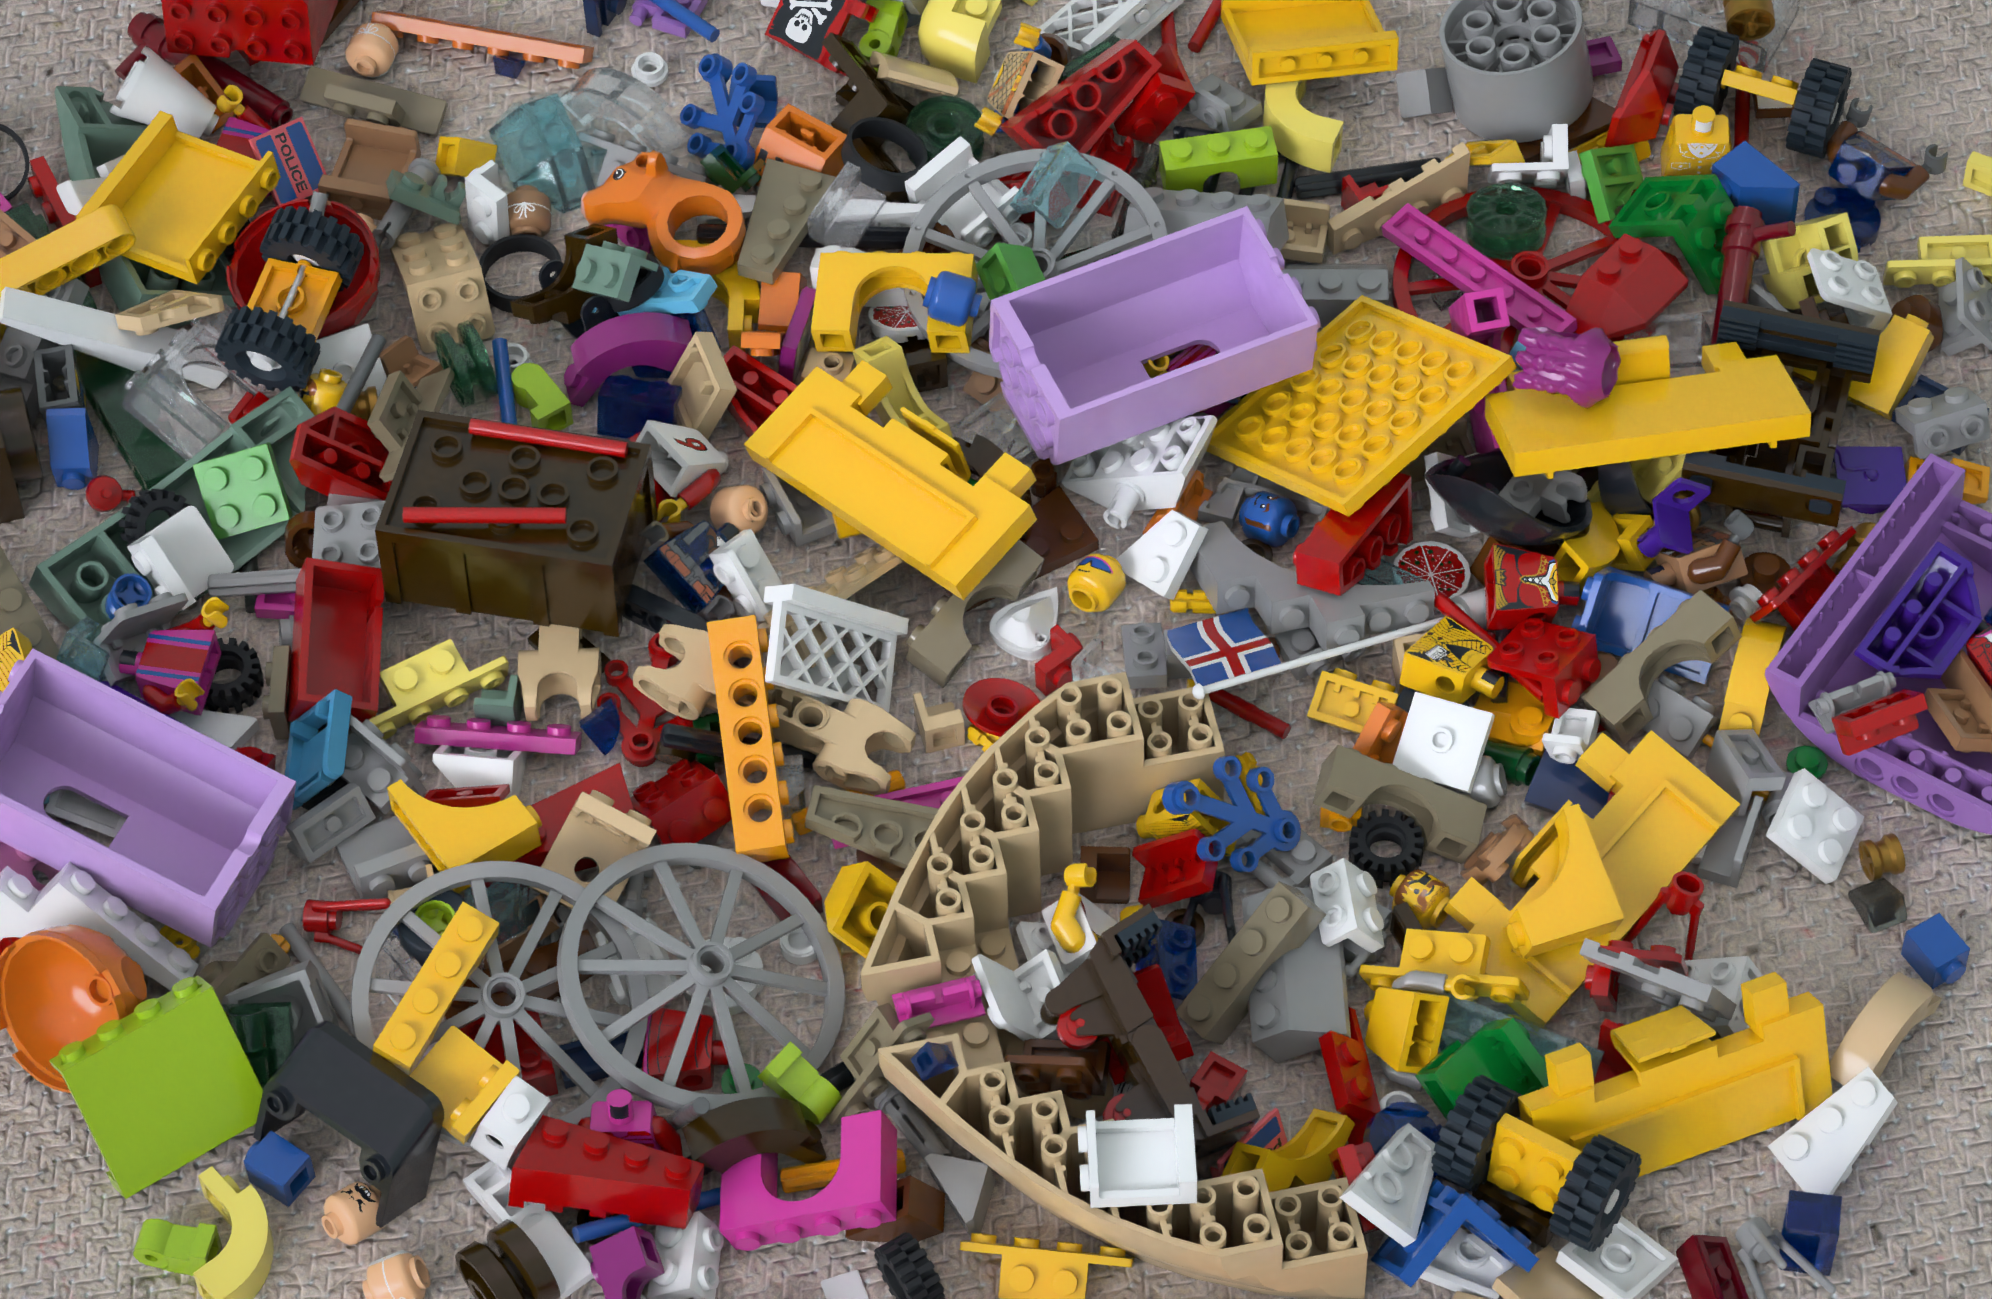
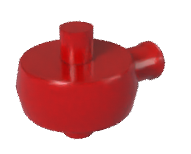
M107 475L93 478L86 488L87 502L93 509L99 512L112 511L118 507L121 501L129 502L128 500L135 496V490L122 489L116 479Z

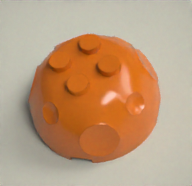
M69 924L67 926H56L30 932L6 947L1 953L0 1030L7 1029L18 1049V1052L12 1054V1056L25 1071L50 1088L71 1093L62 1075L51 1065L49 1060L59 1055V1051L67 1044L75 1041L82 1042L96 1034L97 1029L104 1023L111 1020H121L133 1013L135 1007L141 1002L148 1000L141 966L115 944L111 937L86 927Z

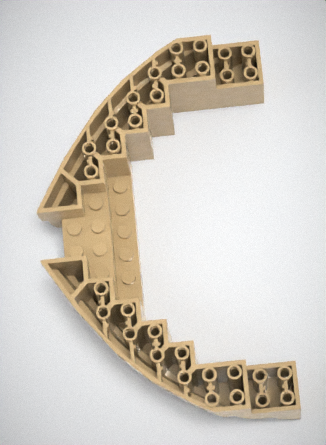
M1126 672L1068 682L1035 705L978 758L940 806L895 888L860 972L861 988L867 1002L876 1000L878 1006L890 1003L896 1012L892 999L893 994L973 976L976 971L972 964V958L978 954H982L1012 971L1019 968L1009 930L1008 918L1042 911L1041 876L1064 872L1067 866L1073 864L1072 834L1135 823L1140 815L1146 814L1151 795L1156 790L1165 788L1171 782L1190 781L1200 778L1224 802V785L1222 781L1215 777L1213 765L1217 758L1225 756V750L1209 694H1205L1204 699H1196L1192 694L1193 687L1133 698ZM983 992L981 999L986 1015L929 1028L925 1032L927 1035L925 1040L878 1049L879 1066L884 1077L959 1145L1051 1214L1108 1246L1123 1249L1126 1251L1125 1254L1192 1279L1259 1294L1301 1299H1365L1368 1251L1356 1210L1339 1198L1349 1187L1347 1177L1269 1192L1263 1169L1261 1168L1197 1181V1203L1090 1208V1192H1081L1080 1165L1088 1164L1087 1152L1079 1153L1077 1126H1070L1062 1090L1027 1096L1022 1093L1014 1081L1010 1061L1004 1062L1006 1055H1023L1024 1041L1005 1029H998L992 1023L987 1014L989 1004Z

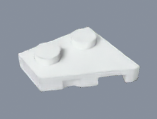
M1171 510L1116 560L1121 564L1124 574L1161 596L1174 600L1209 529L1186 515Z

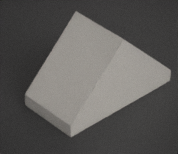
M934 1153L925 1156L924 1159L931 1176L940 1190L945 1193L946 1200L970 1238L971 1233H981L996 1183L991 1168L982 1162Z

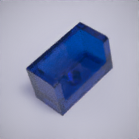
M1789 1190L1781 1235L1823 1275L1830 1276L1839 1238L1842 1196ZM1779 1249V1253L1787 1263V1267L1785 1269L1779 1268L1780 1270L1807 1273L1784 1251Z

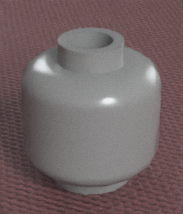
M1485 755L1482 756L1471 794L1448 787L1445 788L1456 793L1466 794L1473 800L1486 804L1487 808L1498 806L1501 796L1507 794V780L1503 765L1501 763L1496 764L1492 757Z

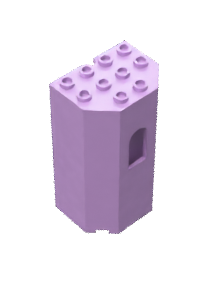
M1248 206L991 300L989 349L993 362H999V370L1003 379L1000 385L1004 398L1038 458L1043 460L1050 458L1052 464L1059 465L1313 368L1314 353L1317 351V331L1321 325L1318 313L1313 306L1308 307L1303 299L1302 289L1298 280L1295 277H1290L1288 273L1283 274L1281 271L1285 268L1281 252L1276 247L1272 248L1267 239L1264 224L1259 218H1254ZM1198 344L1208 345L1218 352V354L1154 378H1150L1142 365L1147 363L1149 359L1153 361Z
M32 648L24 661L21 659L16 661L8 677L9 684L3 692L0 691V841L58 871L70 861L78 869L90 874L98 885L112 896L120 898L127 906L210 948L217 943L219 936L224 938L230 933L268 872L275 857L273 853L279 841V836L276 834L283 836L287 830L286 826L291 821L296 781ZM70 790L126 818V821L110 846L106 847L50 818L44 810L46 798L55 791Z

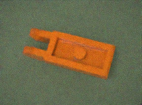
M742 332L741 348H751L750 356L781 355V347L786 332Z

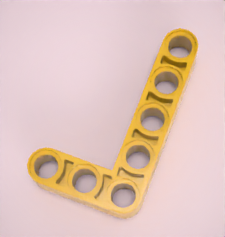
M113 204L100 207L1 258L0 299L1 291L5 286L44 295L130 250L136 242V237L120 208ZM0 323V343L7 329L6 325Z

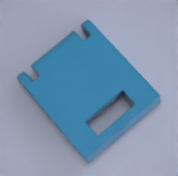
M337 689L318 701L290 724L285 776L296 781L292 810L298 809L303 803H306L344 773L352 696ZM327 723V727L318 733V729Z

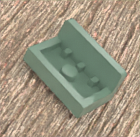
M603 241L601 247L586 244L581 261L576 268V277L572 288L629 303L640 268L657 272L659 264L646 260L648 253L634 247H623L607 241Z

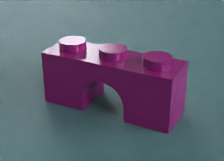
M635 1226L589 1247L593 1262L590 1264L591 1272L596 1282L602 1286L605 1299H641L644 1286L651 1279L665 1273L652 1233Z

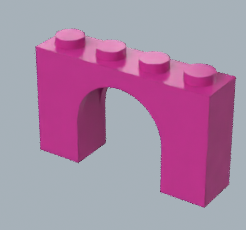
M1503 287L1464 293L1448 308L1453 332L1501 351V334L1510 326ZM1505 379L1488 394L1506 392ZM1484 396L1469 411L1476 451L1480 454L1501 451L1485 419Z
M882 1110L841 1117V1157L838 1170L831 1182L822 1191L801 1201L778 1199V1153H761L737 1162L723 1174L721 1173L719 1231L736 1250L751 1251L758 1249L762 1245L778 1242L794 1243L799 1241L800 1238L816 1235L833 1236L843 1230L859 1227L870 1229L878 1227L881 1223L896 1221L897 1129Z

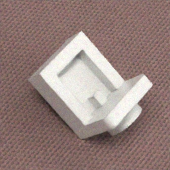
M1569 708L1559 719L1555 718L1551 734L1544 733L1542 743L1549 756L1565 764H1573L1575 761H1578L1580 756L1595 741L1600 716L1597 711Z

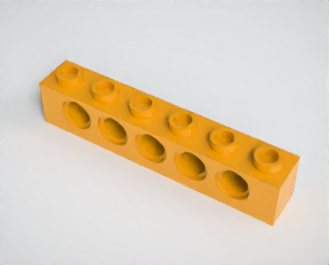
M755 615L707 622L736 854L747 855L759 862L789 858L788 844L795 843L792 819H784L782 806L790 804L787 781H779L778 767L785 766L782 743L781 741L774 742L773 729L780 728L777 705L776 703L769 704L768 691L775 690V686L765 682L766 666H764L763 653L768 652L769 647L767 629H759ZM741 657H747L752 660L745 668L738 669L732 666ZM745 695L757 697L756 701L750 706L743 707L737 704L738 700ZM750 733L762 735L761 739L753 745L742 743L743 738ZM755 771L767 773L766 778L759 783L747 781L748 776ZM766 809L772 812V815L766 821L756 822L752 820L754 813L759 810Z

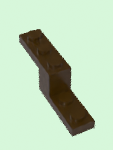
M830 32L822 42L823 46L831 54L828 59L839 71L846 73L849 77L848 85L857 93L831 123L833 128L847 135L855 122L868 117L887 118L902 123L909 115L907 109L883 80L876 79V70L853 41ZM865 136L852 141L858 154L871 165L885 171L901 173L881 147L887 139ZM876 189L889 202L896 200L901 203H909L906 190L887 192Z

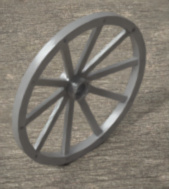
M1031 149L1002 154L982 161L944 184L926 202L912 223L906 237L903 253L922 252L925 243L928 242L952 252L974 254L975 260L979 261L989 250L932 230L942 215L969 192L1007 244L1024 246L981 185L1007 175L1037 170L1034 245L1031 249L1046 280L1148 239L1156 240L1167 236L1168 233L1161 212L1149 193L1132 176L1117 166L1100 158L1070 150ZM1049 170L1081 174L1102 182L1055 245L1048 251L1046 249ZM1114 189L1133 204L1147 224L1144 227L1060 260ZM978 279L976 293L986 292L981 279ZM903 288L912 318L928 340L926 332L928 308L922 306L925 296L915 290ZM990 310L973 324L971 344L990 328ZM970 347V353H945L952 361L970 370L1002 378L999 362H993L991 354Z
M672 843L649 847L624 856L605 868L583 890L570 911L559 941L557 955L559 992L571 1027L583 1047L593 1060L623 1087L645 1100L673 1111H677L698 1097H705L709 1101V1111L742 1099L756 1097L781 1098L767 1085L754 1090L751 1089L724 992L784 1047L791 1041L803 1052L801 1056L816 1070L820 1068L833 1048L841 1028L846 998L845 978L837 946L831 933L828 932L822 917L810 901L782 875L765 864L747 855L736 854L735 851L697 843ZM669 866H700L729 873L710 941L705 942ZM654 869L691 947L608 898L605 894L625 879L643 871ZM741 879L754 884L768 893L792 915L729 949L723 945ZM593 907H596L682 960L578 959L580 936L588 914ZM801 927L817 956L823 981L735 965L734 962ZM701 965L708 966L714 973L707 972ZM579 974L682 975L680 979L601 1031L589 1012L579 980ZM735 980L824 997L823 1019L812 1049H808ZM688 990L692 993V997L663 1080L660 1081L635 1067L609 1042ZM706 997L711 999L737 1091L734 1094H706L675 1087Z
M483 861L456 866L436 873L411 887L385 910L372 928L359 955L352 981L350 1000L351 1022L355 1039L373 1050L375 1038L369 1015V992L404 996L412 984L410 981L371 978L378 955L395 928L402 922L432 948L435 947L441 937L412 911L439 894L471 884L476 909L492 918L484 882L523 884L549 892L510 970L508 973H505L503 970L496 938L486 953L491 977L477 968L468 979L479 988L462 986L454 999L455 1001L476 1002L477 1004L440 1023L430 1045L439 1041L451 1026L461 1029L473 1021L484 1017L485 1019L474 1042L484 1049L495 1026L500 1025L505 1061L508 1060L520 1070L519 1078L522 1079L513 1023L515 1021L589 1098L576 1109L557 1118L577 1125L581 1118L590 1117L593 1103L596 1101H606L607 1095L611 1091L623 1088L611 1076L599 1088L525 1011L528 1010L568 1019L562 1002L527 995L558 981L557 966L523 981L520 980V977L560 900L563 899L574 906L585 889L584 887L559 873L543 867L511 861ZM593 907L588 914V918L605 935L609 943L578 956V959H608L614 955H617L618 959H640L630 936L621 922ZM625 975L630 1011L648 1000L645 975ZM498 991L506 992L511 996L513 1003L509 1006H499L493 1002L491 995ZM588 1008L595 1023L600 1026L607 1027L623 1016ZM648 1017L627 1030L628 1034L621 1055L634 1066L643 1047ZM443 1127L440 1138L457 1145L473 1148L470 1144L476 1131L464 1145ZM489 1135L494 1142L503 1146L498 1139Z

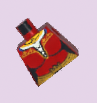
M1493 543L1484 562L1487 630L1514 629L1520 622L1528 618H1537L1552 623L1559 605L1577 606L1580 596L1579 582L1558 580L1557 560L1553 556Z

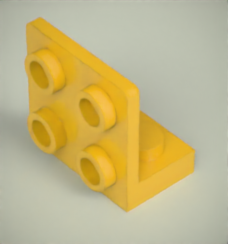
M451 1026L409 1076L432 1091L439 1098L444 1109L442 1127L464 1145L477 1130L485 1115L515 1075L519 1077L520 1070L508 1060L501 1064L456 1026Z

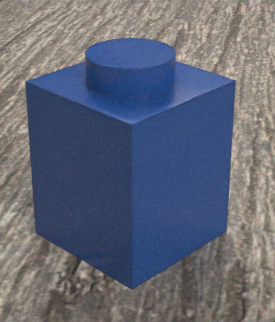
M1938 913L1906 931L1901 955L1923 981L1934 989L1943 983L1952 984L1963 976L1966 971L1970 948L1943 916Z
M272 1130L262 1141H256L249 1148L244 1160L249 1182L287 1207L296 1200L316 1177L311 1156Z

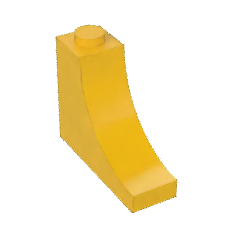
M1907 314L1905 319L1894 315L1888 326L1880 334L1870 384L1852 380L1847 401L1891 421L1894 409L1908 392L1934 340L1933 334L1927 329L1929 324L1911 314ZM1794 367V377L1814 385L1817 372Z
M401 779L387 787L392 811L439 872L475 862H513L541 845L538 829L542 826L541 820L535 809L531 805L525 807L516 795L486 806L461 808L441 805L427 800L411 790ZM471 884L454 888L453 890L459 894L471 887Z
M1579 804L1563 808L1554 821L1559 838L1560 856L1557 873L1551 887L1537 899L1516 908L1508 920L1507 933L1509 940L1514 948H1519L1523 959L1584 941L1585 938L1591 939L1614 932L1625 918Z

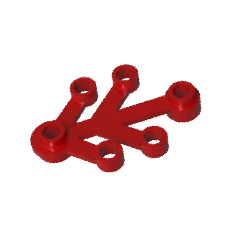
M658 632L648 643L649 658L652 662L651 666L668 669V667L675 665L679 660L666 652L664 648L659 647L661 645L659 644L660 635ZM616 659L606 664L604 668L606 682L620 691L640 717L636 727L622 712L620 697L611 692L604 693L598 697V714L602 719L609 720L623 737L621 749L625 759L634 766L647 767L657 760L654 756L657 743L660 741L663 725L670 723L693 728V720H687L676 715L675 718L655 728L656 719L668 711L633 686V680L629 676L628 665L624 661ZM614 671L623 672L619 676L611 675V673H613ZM606 704L616 705L611 709L603 708ZM638 744H647L643 747L636 746Z

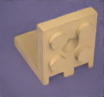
M592 790L591 794L582 791L541 867L559 873L586 888L590 882L581 881L575 875V864L579 860L586 858L594 861L598 867L599 874L624 856L646 849L657 830L649 827L652 820L631 809L625 814L613 808L612 806L615 801L596 790ZM629 878L615 885L605 896L617 902ZM530 887V889L546 897L549 894V892H546L544 890L535 887ZM560 900L559 904L570 910L573 908V905L567 901Z

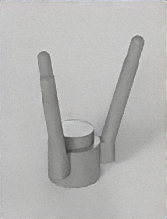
M1755 1217L1749 1219L1737 1230L1735 1237L1742 1246L1737 1255L1746 1267L1757 1299L1768 1298L1754 1261L1757 1260L1759 1263H1765L1772 1259L1779 1268L1785 1269L1787 1263L1779 1253V1249L1784 1251L1828 1292L1834 1293L1836 1291L1835 1285L1791 1246L1778 1229L1772 1230L1764 1218Z

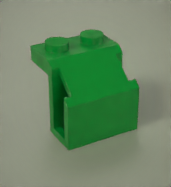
M1513 1017L1493 1020L1485 1024L1463 1045L1459 1040L1449 1044L1414 1075L1446 1120H1448L1446 1117L1449 1111L1454 1109L1458 1096L1464 1094L1465 1087L1468 1083L1472 1084L1473 1078L1476 1076L1484 1075L1521 1095L1549 1086L1545 1057L1540 1055L1530 1042V1034L1521 1023L1515 1021Z

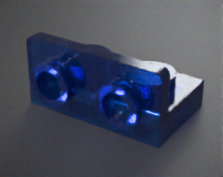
M627 375L609 376L605 379L598 393L597 434L628 439L642 431L647 420L677 425V404L682 396V387L660 380L653 382L636 380Z
M1159 919L1163 926L1159 934H1153L1149 940L1148 945L1151 950L1146 958H1141L1140 962L1136 964V970L1158 964L1162 969L1171 998L1184 1000L1198 983L1196 932L1191 926Z

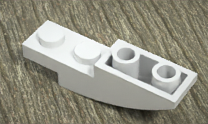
M490 1160L463 1179L467 1190L498 1225L508 1219L517 1224L526 1233L550 1267L559 1286L561 1295L559 1298L565 1299L594 1278L589 1261L552 1212L545 1211V1204L524 1202V1208L508 1206L512 1171L509 1167L504 1170Z

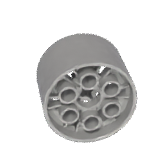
M1455 0L1445 12L1440 24L1439 38L1454 111L1460 122L1468 130L1492 141L1516 140L1517 143L1542 139L1543 135H1548L1552 124L1571 125L1586 110L1593 95L1594 79L1582 11L1578 0Z

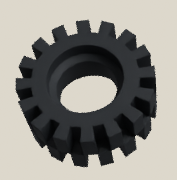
M162 489L140 491L139 497L132 496L128 500L131 506L123 507L121 512L126 514L125 520H119V527L125 528V532L120 533L122 540L129 542L126 545L127 547L147 533L146 520L152 512L163 510L169 517H172L183 508L192 505L186 504L185 501L187 499L182 495L175 494V492Z
M229 637L228 644H224L223 639L218 638L221 656L215 674L224 669H236L241 672V675L229 683L219 684L212 682L204 708L208 705L209 711L217 712L218 708H221L222 713H229V708L235 707L236 713L243 711V703L251 707L254 704L253 696L259 698L262 694L261 687H264V679L260 660L254 648L249 649V645L242 640L238 646L236 638Z
M1382 809L1380 817H1377L1375 810L1368 812V821L1362 816L1357 820V827L1353 826L1351 829L1348 852L1349 862L1362 871L1368 872L1376 880L1377 888L1383 889V882H1389L1391 888L1399 875L1407 876L1410 872L1421 867L1424 838L1421 837L1422 830L1419 826L1414 827L1415 820L1410 816L1403 821V812L1396 810L1394 817L1389 816V809ZM1378 841H1391L1398 844L1402 851L1397 856L1385 858L1372 853L1370 847Z
M904 1232L874 1250V1257L878 1262L876 1263L878 1270L882 1272V1278L889 1286L888 1290L896 1299H945L944 1288L939 1282L941 1279L933 1269L935 1266L926 1257L927 1253L924 1248H920L919 1242L916 1238L913 1239L910 1233Z

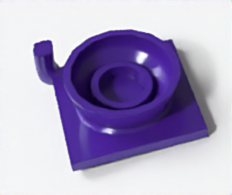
M1837 444L1833 459L1836 479L1846 481L1842 508H1850L1864 514H1876L1887 510L1907 484L1902 447L1839 446Z

